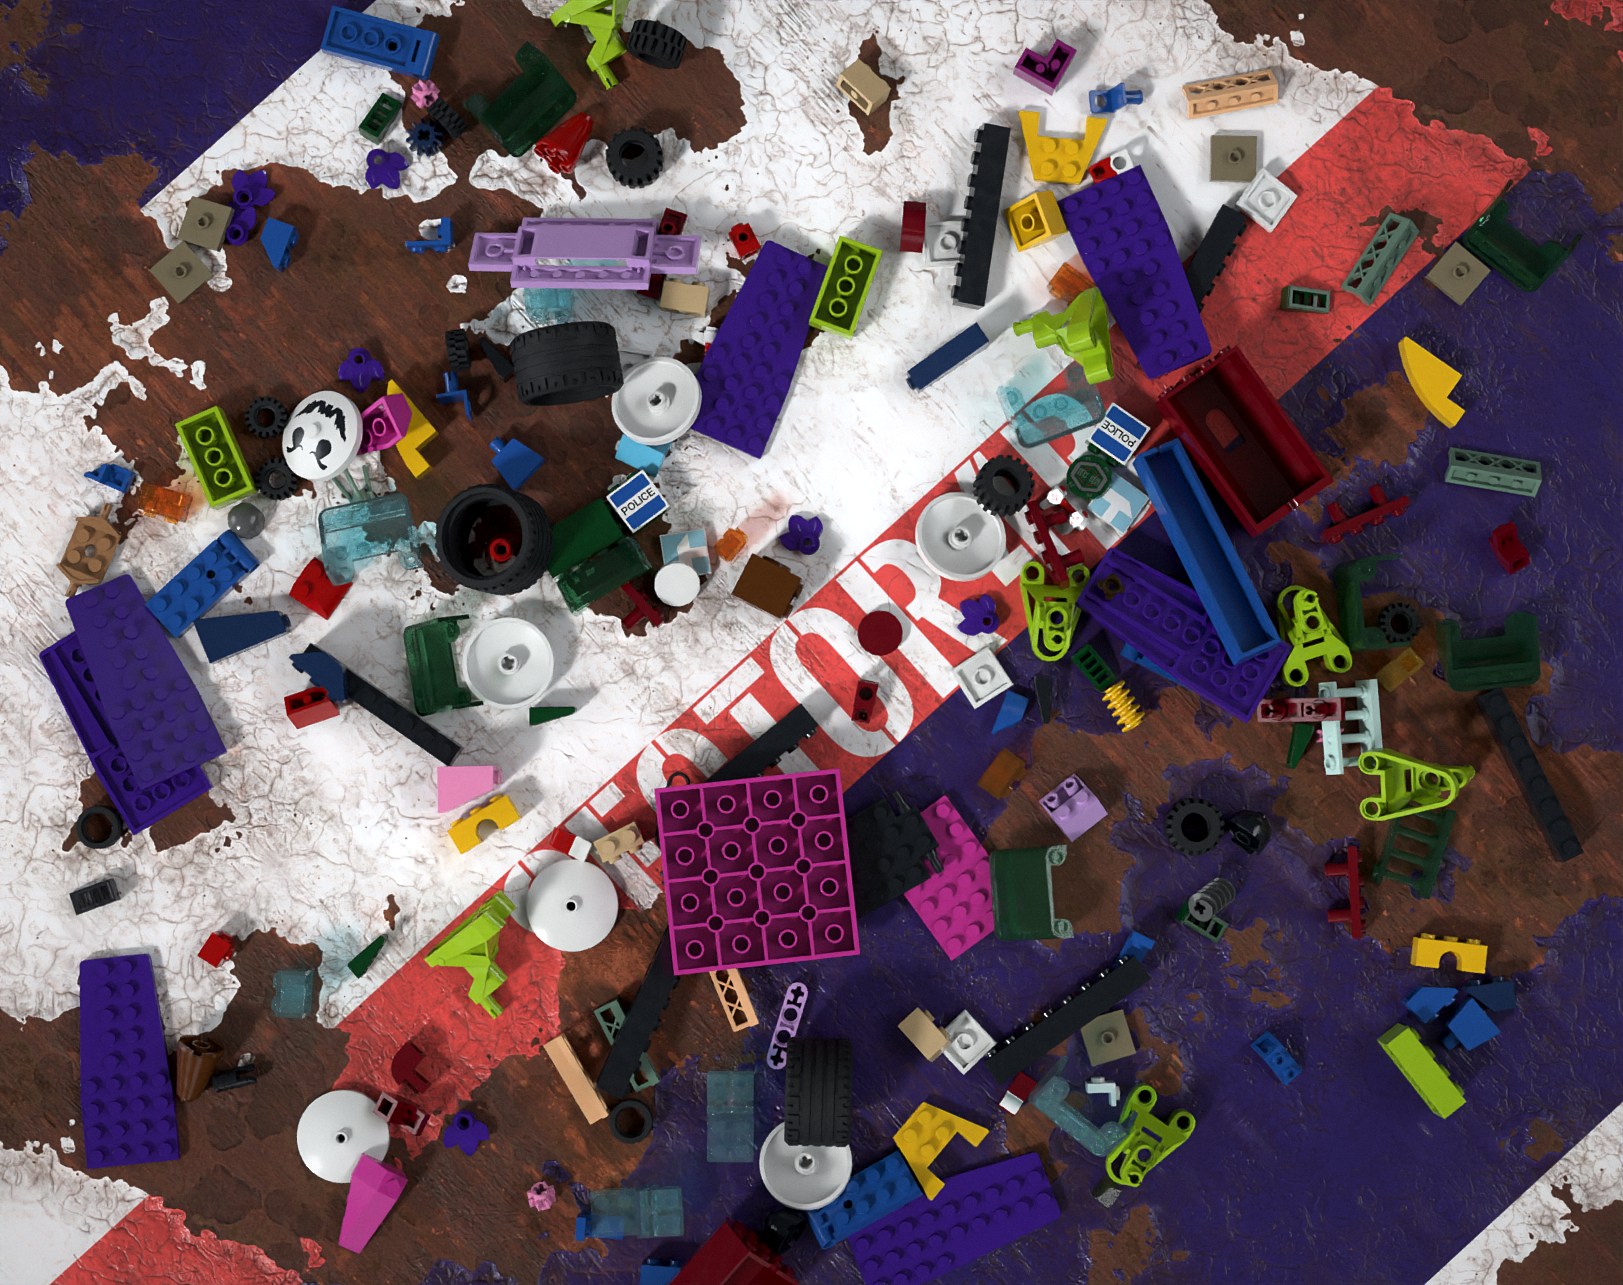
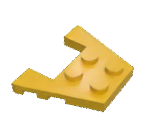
M1019 110L1018 117L1028 152L1027 155L1033 180L1035 182L1079 186L1105 128L1107 119L1087 117L1084 140L1038 136L1040 112Z
M922 1102L893 1136V1139L914 1172L916 1179L921 1184L926 1196L932 1201L945 1184L927 1167L957 1132L970 1144L977 1147L989 1133V1130Z

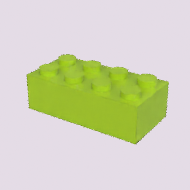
M839 236L809 319L810 326L852 341L882 258L883 250Z
M214 406L175 424L211 508L219 510L259 492L222 408Z
M1397 1023L1377 1039L1378 1043L1433 1113L1444 1119L1466 1103V1100L1462 1097L1465 1094L1456 1082L1453 1083L1448 1079L1450 1074L1446 1068L1433 1060L1436 1057L1428 1046H1424L1419 1042L1421 1037L1413 1027L1410 1028L1408 1025L1404 1026Z

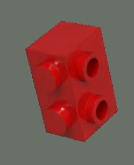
M315 686L284 697L287 717L296 729L340 715L338 703L336 704L327 696L328 691L322 686L320 689Z

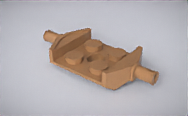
M104 502L100 515H97V517L76 518L78 522L63 558L56 565L70 580L69 587L64 596L69 598L75 596L79 586L102 583L122 536L109 522L110 519H107L113 505ZM94 545L97 553L94 557L89 558L86 555V549L88 546Z

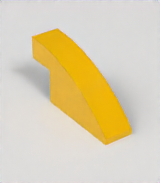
M1405 336L1398 345L1403 367L1413 389L1426 408L1448 428L1454 427L1465 410L1447 397L1462 375Z
M391 379L388 382L387 395L403 393L412 412L406 437L399 441L396 446L407 467L420 480L433 468L419 451L439 433Z

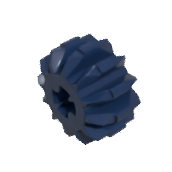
M424 118L420 119V125L412 122L415 129H407L410 137L406 138V142L411 144L409 149L412 152L417 150L419 157L425 152L426 156L430 158V151L432 150L438 154L437 146H444V142L440 139L445 137L444 132H439L442 128L440 124L434 125L433 119L428 120L426 124ZM426 135L430 139L428 141H425L424 139H422V136Z

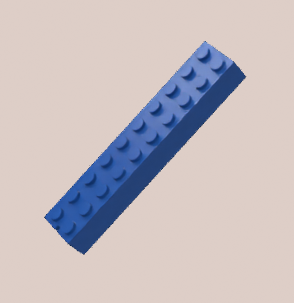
M1179 438L1160 445L1158 449L1155 447L1138 454L1132 464L1233 665H1238L1274 649L1281 642V639Z

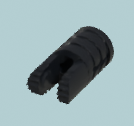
M250 1063L213 1073L212 1080L216 1093L256 1084L257 1077L250 1076L240 1079L239 1076L254 1071L255 1064Z

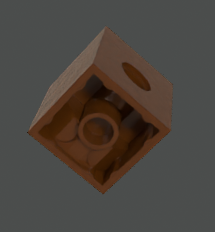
M752 553L731 595L745 604L782 621L783 617L788 619L793 609L791 602L794 597L798 599L804 585L801 584L802 578L791 573V569L768 556L763 555L761 558Z

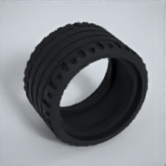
M581 321L545 326L517 335L510 343L519 401L528 406H554L593 400L619 391L624 384L621 373V363L619 362L620 355L615 328L606 322Z
M485 483L484 485L470 486L467 490L460 491L443 508L435 529V548H437V557L440 559V564L444 566L445 572L452 579L456 580L457 583L467 588L494 595H514L536 584L537 580L541 579L543 573L547 571V566L551 563V557L554 554L555 535L550 518L545 514V509L537 501H534L533 498L497 484ZM506 504L514 510L521 522L523 532L522 545L518 556L506 570L496 575L484 576L473 565L468 549L469 534L473 524L484 511L494 506Z
M791 1037L787 1041L784 1141L789 1146L846 1147L850 1143L853 1043L848 1038Z

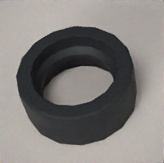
M92 806L87 808L79 815L76 822V834L79 840L85 846L92 849H104L114 845L120 839L123 832V821L120 815L108 806ZM95 814L108 816L113 824L111 835L102 841L92 839L86 831L88 820Z
M635 1098L624 1099L615 1105L610 1114V1131L622 1143L634 1144L641 1142L652 1129L653 1114L649 1106L642 1100ZM625 1108H637L644 1115V1127L637 1134H626L618 1126V1116Z

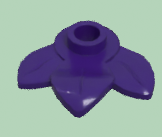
M373 149L366 158L368 169L365 178L372 189L377 188L380 183L391 189H399V171L408 168L409 164L397 152L386 153L382 149ZM375 156L382 158L381 164L374 163L373 159Z
M239 169L232 178V186L235 190L233 201L238 208L246 210L254 205L264 206L273 200L276 193L266 188L268 179L264 170L256 171L247 176ZM244 195L249 196L247 202H242L241 200Z
M229 202L228 207L233 208L235 211L230 226L226 230V238L232 245L241 246L248 240L249 231L256 224V211L253 207L243 211L233 202ZM240 231V237L236 238V233Z
M362 347L352 349L348 355V360L341 363L338 370L339 379L341 381L350 379L354 389L360 393H363L368 388L371 379L384 380V370L381 363L371 358L370 353ZM356 355H361L363 357L362 363L356 362Z
M791 515L788 522L789 532L779 536L781 544L789 551L799 550L805 555L816 553L820 547L819 537L823 532V525L820 519L816 516L807 521L802 516ZM807 540L812 541L810 546L804 545Z
M983 594L979 602L964 600L960 603V610L965 618L957 626L960 632L969 636H975L981 632L991 634L998 629L1000 621L995 614L996 604L990 596ZM990 618L991 624L988 626L984 625V620Z
M462 1110L454 1116L453 1124L445 1129L444 1146L445 1148H451L458 1144L465 1154L472 1156L478 1147L479 1140L489 1139V1131L483 1122L476 1120L472 1112ZM464 1117L469 1120V1124L466 1126L461 1123V1119Z

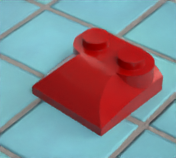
M314 557L293 584L289 595L324 619L329 620L353 585V582Z

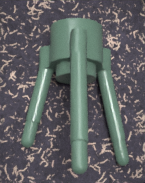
M363 465L362 469L367 492L365 489L358 490L347 468L343 472L354 491L352 496L336 477L332 478L336 486L349 500L352 508H356L358 512L374 505L372 499L376 498L372 491L366 465Z

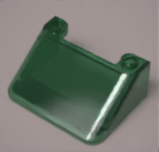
M1050 844L997 849L990 854L989 870L994 932L999 940L1024 941L1074 937L1072 924L1067 919H1055L1051 866L1060 865L1065 861L1067 856L1066 845Z

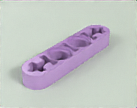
M793 982L787 989L767 1054V1063L773 1069H781L786 1065L787 1051L782 1049L781 1058L784 1060L783 1062L779 1061L777 1065L773 1063L774 1060L770 1057L771 1055H776L778 1050L777 1047L773 1048L774 1043L780 1047H787V1042L782 1043L778 1040L777 1034L779 1031L787 1030L791 1037H795L808 995L807 987L802 982ZM797 986H800L801 991L804 992V995H799L797 1003H802L801 1007L791 1003L787 1004L788 999L793 1001L794 993L791 990L796 989ZM787 1008H794L797 1011V1018L795 1020L789 1021L784 1017V1012Z

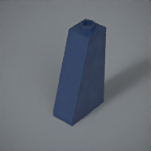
M976 322L908 370L906 373L908 378L905 379L912 391L916 389L918 393L922 392L985 350L989 340Z
M281 611L204 618L193 621L211 664H217L291 633L289 629L291 627L290 619L287 614L283 615Z

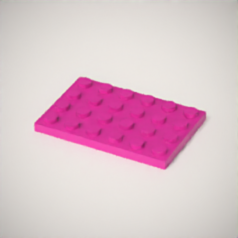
M944 795L920 813L939 844V847L936 848L939 854L937 856L945 870L937 874L930 861H927L923 855L920 858L931 878L905 892L904 895L952 961L1026 906L946 795Z

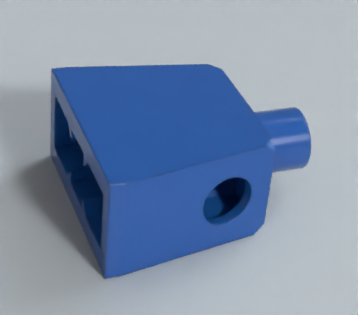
M497 436L489 444V447L497 453L492 459V463L515 491H518L546 462L540 455L514 438L506 444Z
M1466 996L1443 1022V1025L1450 1033L1441 1039L1440 1042L1448 1051H1451L1458 1044L1463 1049L1469 1051L1498 1035L1500 1030L1472 997Z

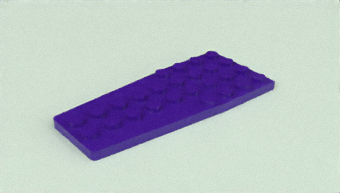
M1137 165L1133 169L1057 201L1061 215L1085 268L1096 287L1099 288L1104 302L1146 377L1149 380H1155L1209 356L1212 352L1211 344L1168 224L1141 165Z
M771 240L763 244L696 374L701 388L702 400L699 414L689 429L752 457L761 459L787 397L810 327L809 319L828 269L827 266Z
M1114 548L1108 549L1076 602L1078 608L1179 682L1246 724L1251 719L1293 647L1281 639V642L1274 649L1234 666L1196 590ZM1111 573H1114L1125 586V591L1122 594L1118 593L1115 595L1113 600H1107L1103 590L1098 588V582L1105 580Z
M125 574L70 597L65 601L111 729L142 792L227 753V750L198 689L155 616L145 605L146 601L129 574Z
M74 631L40 652V660L100 781L133 835L141 833L214 788L204 769L199 765L141 792L111 729L76 632Z
M148 953L83 960L79 965L80 1078L87 1169L179 1160L181 1152L175 1089L151 956Z
M1031 1151L940 1178L945 1185L932 1201L928 1199L920 1184L918 1187L923 1195L850 1235L848 1240L865 1284L920 1285L1058 1219L1061 1216V1212L1037 1152Z

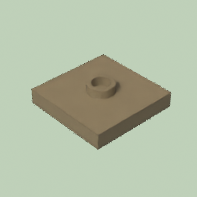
M1211 135L1210 182L1251 183L1256 176L1257 136Z
M192 196L177 239L220 252L226 237V230L230 226L235 210L228 206Z
M184 240L149 270L179 305L184 303L215 276Z
M1454 242L1425 277L1461 306L1491 270L1458 242Z
M1122 1008L1101 1014L1080 1029L1092 1067L1136 1054Z

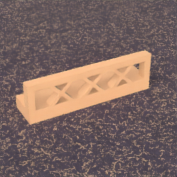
M1271 69L1182 86V92L1187 101V116L1189 120L1278 103V83ZM1268 78L1267 81H1258L1259 79ZM1244 83L1245 85L1239 86L1235 84ZM1221 87L1223 89L1216 90L1214 88ZM1196 91L1201 92V93H1199V94H1194V95H1191V94H1190L1191 92H1196Z
M738 968L727 969L729 974L727 983L717 979L716 971H709L733 1032L759 1024L758 1016ZM720 984H722V985L725 986L723 992H722V989H721V987H720ZM727 987L736 991L738 996L736 1004L726 1001L724 994ZM728 1005L734 1007L732 1013H731V1011H730ZM736 1008L744 1011L748 1020L737 1026L733 1018Z
M562 1033L544 1044L545 1050L590 1125L601 1118L607 1117L611 1112L598 1089L593 1087L592 1079L565 1034Z

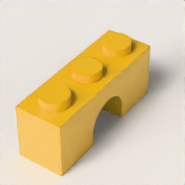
M501 793L489 800L491 804L483 808L480 805L470 811L471 816L463 820L461 817L450 824L452 828L447 830L460 854H465L484 842L479 835V825L485 819L493 820L500 830H504L523 818L509 794L502 796Z
M1421 933L1420 937H1413L1411 964L1439 968L1441 956L1445 952L1452 951L1457 958V970L1485 974L1488 946L1480 944L1481 940L1467 938L1465 943L1457 942L1458 937L1444 936L1443 940L1435 939L1433 934Z

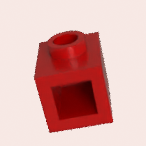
M739 223L731 228V232L728 233L729 239L741 261L760 252L761 246L749 223L745 225Z
M223 930L220 932L215 931L211 933L197 956L218 968L225 961L228 962L236 951L233 949L236 943L232 941L233 937Z

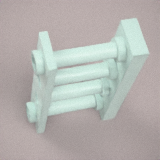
M1377 679L1355 681V688L1337 689L1336 682L1318 683L1319 698L1357 697L1358 708L1355 711H1345L1346 720H1359L1360 733L1341 735L1340 721H1322L1326 775L1344 774L1343 767L1358 766V758L1360 756L1343 758L1342 744L1360 742L1361 754L1373 748H1383ZM1370 756L1371 764L1376 766V760Z

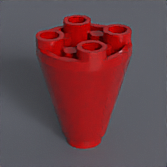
M584 112L572 116L537 142L534 152L549 163L548 167L552 172L556 174L560 172L572 173L591 134L594 121Z
M502 531L494 534L488 540L485 547V559L488 566L495 573L498 574L506 570L514 562L522 545V536L513 531ZM505 546L506 552L499 554L500 550L498 548Z

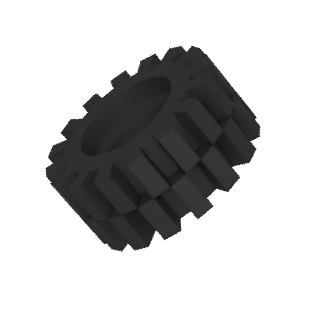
M440 97L426 109L430 116L453 139L458 138L468 128L464 120Z
M465 329L446 331V350L452 372L471 369L469 344Z
M264 396V398L257 397L256 401L252 400L250 407H246L247 414H244L248 429L264 439H273L274 436H280V432H284L287 418H289L286 407L277 399L270 398L269 396ZM264 409H271L275 414V420L269 426L261 425L258 419L260 412Z
M274 458V460L268 459L266 463L261 464L262 467L260 469H257L258 476H255L256 486L266 497L282 501L285 500L284 498L289 499L292 497V493H296L300 477L290 469L286 460ZM275 471H282L286 476V482L280 488H273L269 482L270 475Z
M1403 602L1393 603L1383 608L1381 614L1378 615L1377 619L1379 620L1376 622V626H1379V630L1377 631L1379 634H1382L1384 640H1388L1391 644L1407 643L1418 635V629L1421 628V624H1419L1421 617H1418L1417 613L1419 612L1414 610L1412 605H1406ZM1399 614L1406 618L1407 627L1404 631L1396 632L1392 629L1390 622L1394 615Z

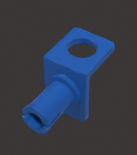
M1120 83L1111 90L1089 91L1091 113H1115L1127 104L1140 105L1143 101L1142 91H1126L1125 83ZM1098 95L1103 96L1106 100V105L1103 108L1098 107L1095 103V98Z
M451 371V377L448 372L444 373L443 378L446 392L436 394L439 404L464 401L466 416L469 421H473L470 396L467 390L459 391L458 373Z

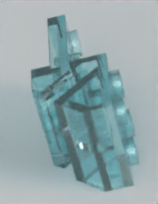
M708 1069L707 1162H753L754 1070Z
M652 1184L628 1188L590 1190L593 1238L637 1235V1238L683 1236L685 1234L682 1186L667 1185L659 1187Z

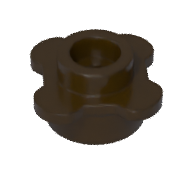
M1111 573L1105 580L1098 582V588L1103 590L1107 600H1113L1115 595L1118 593L1122 594L1125 591V586L1114 573Z

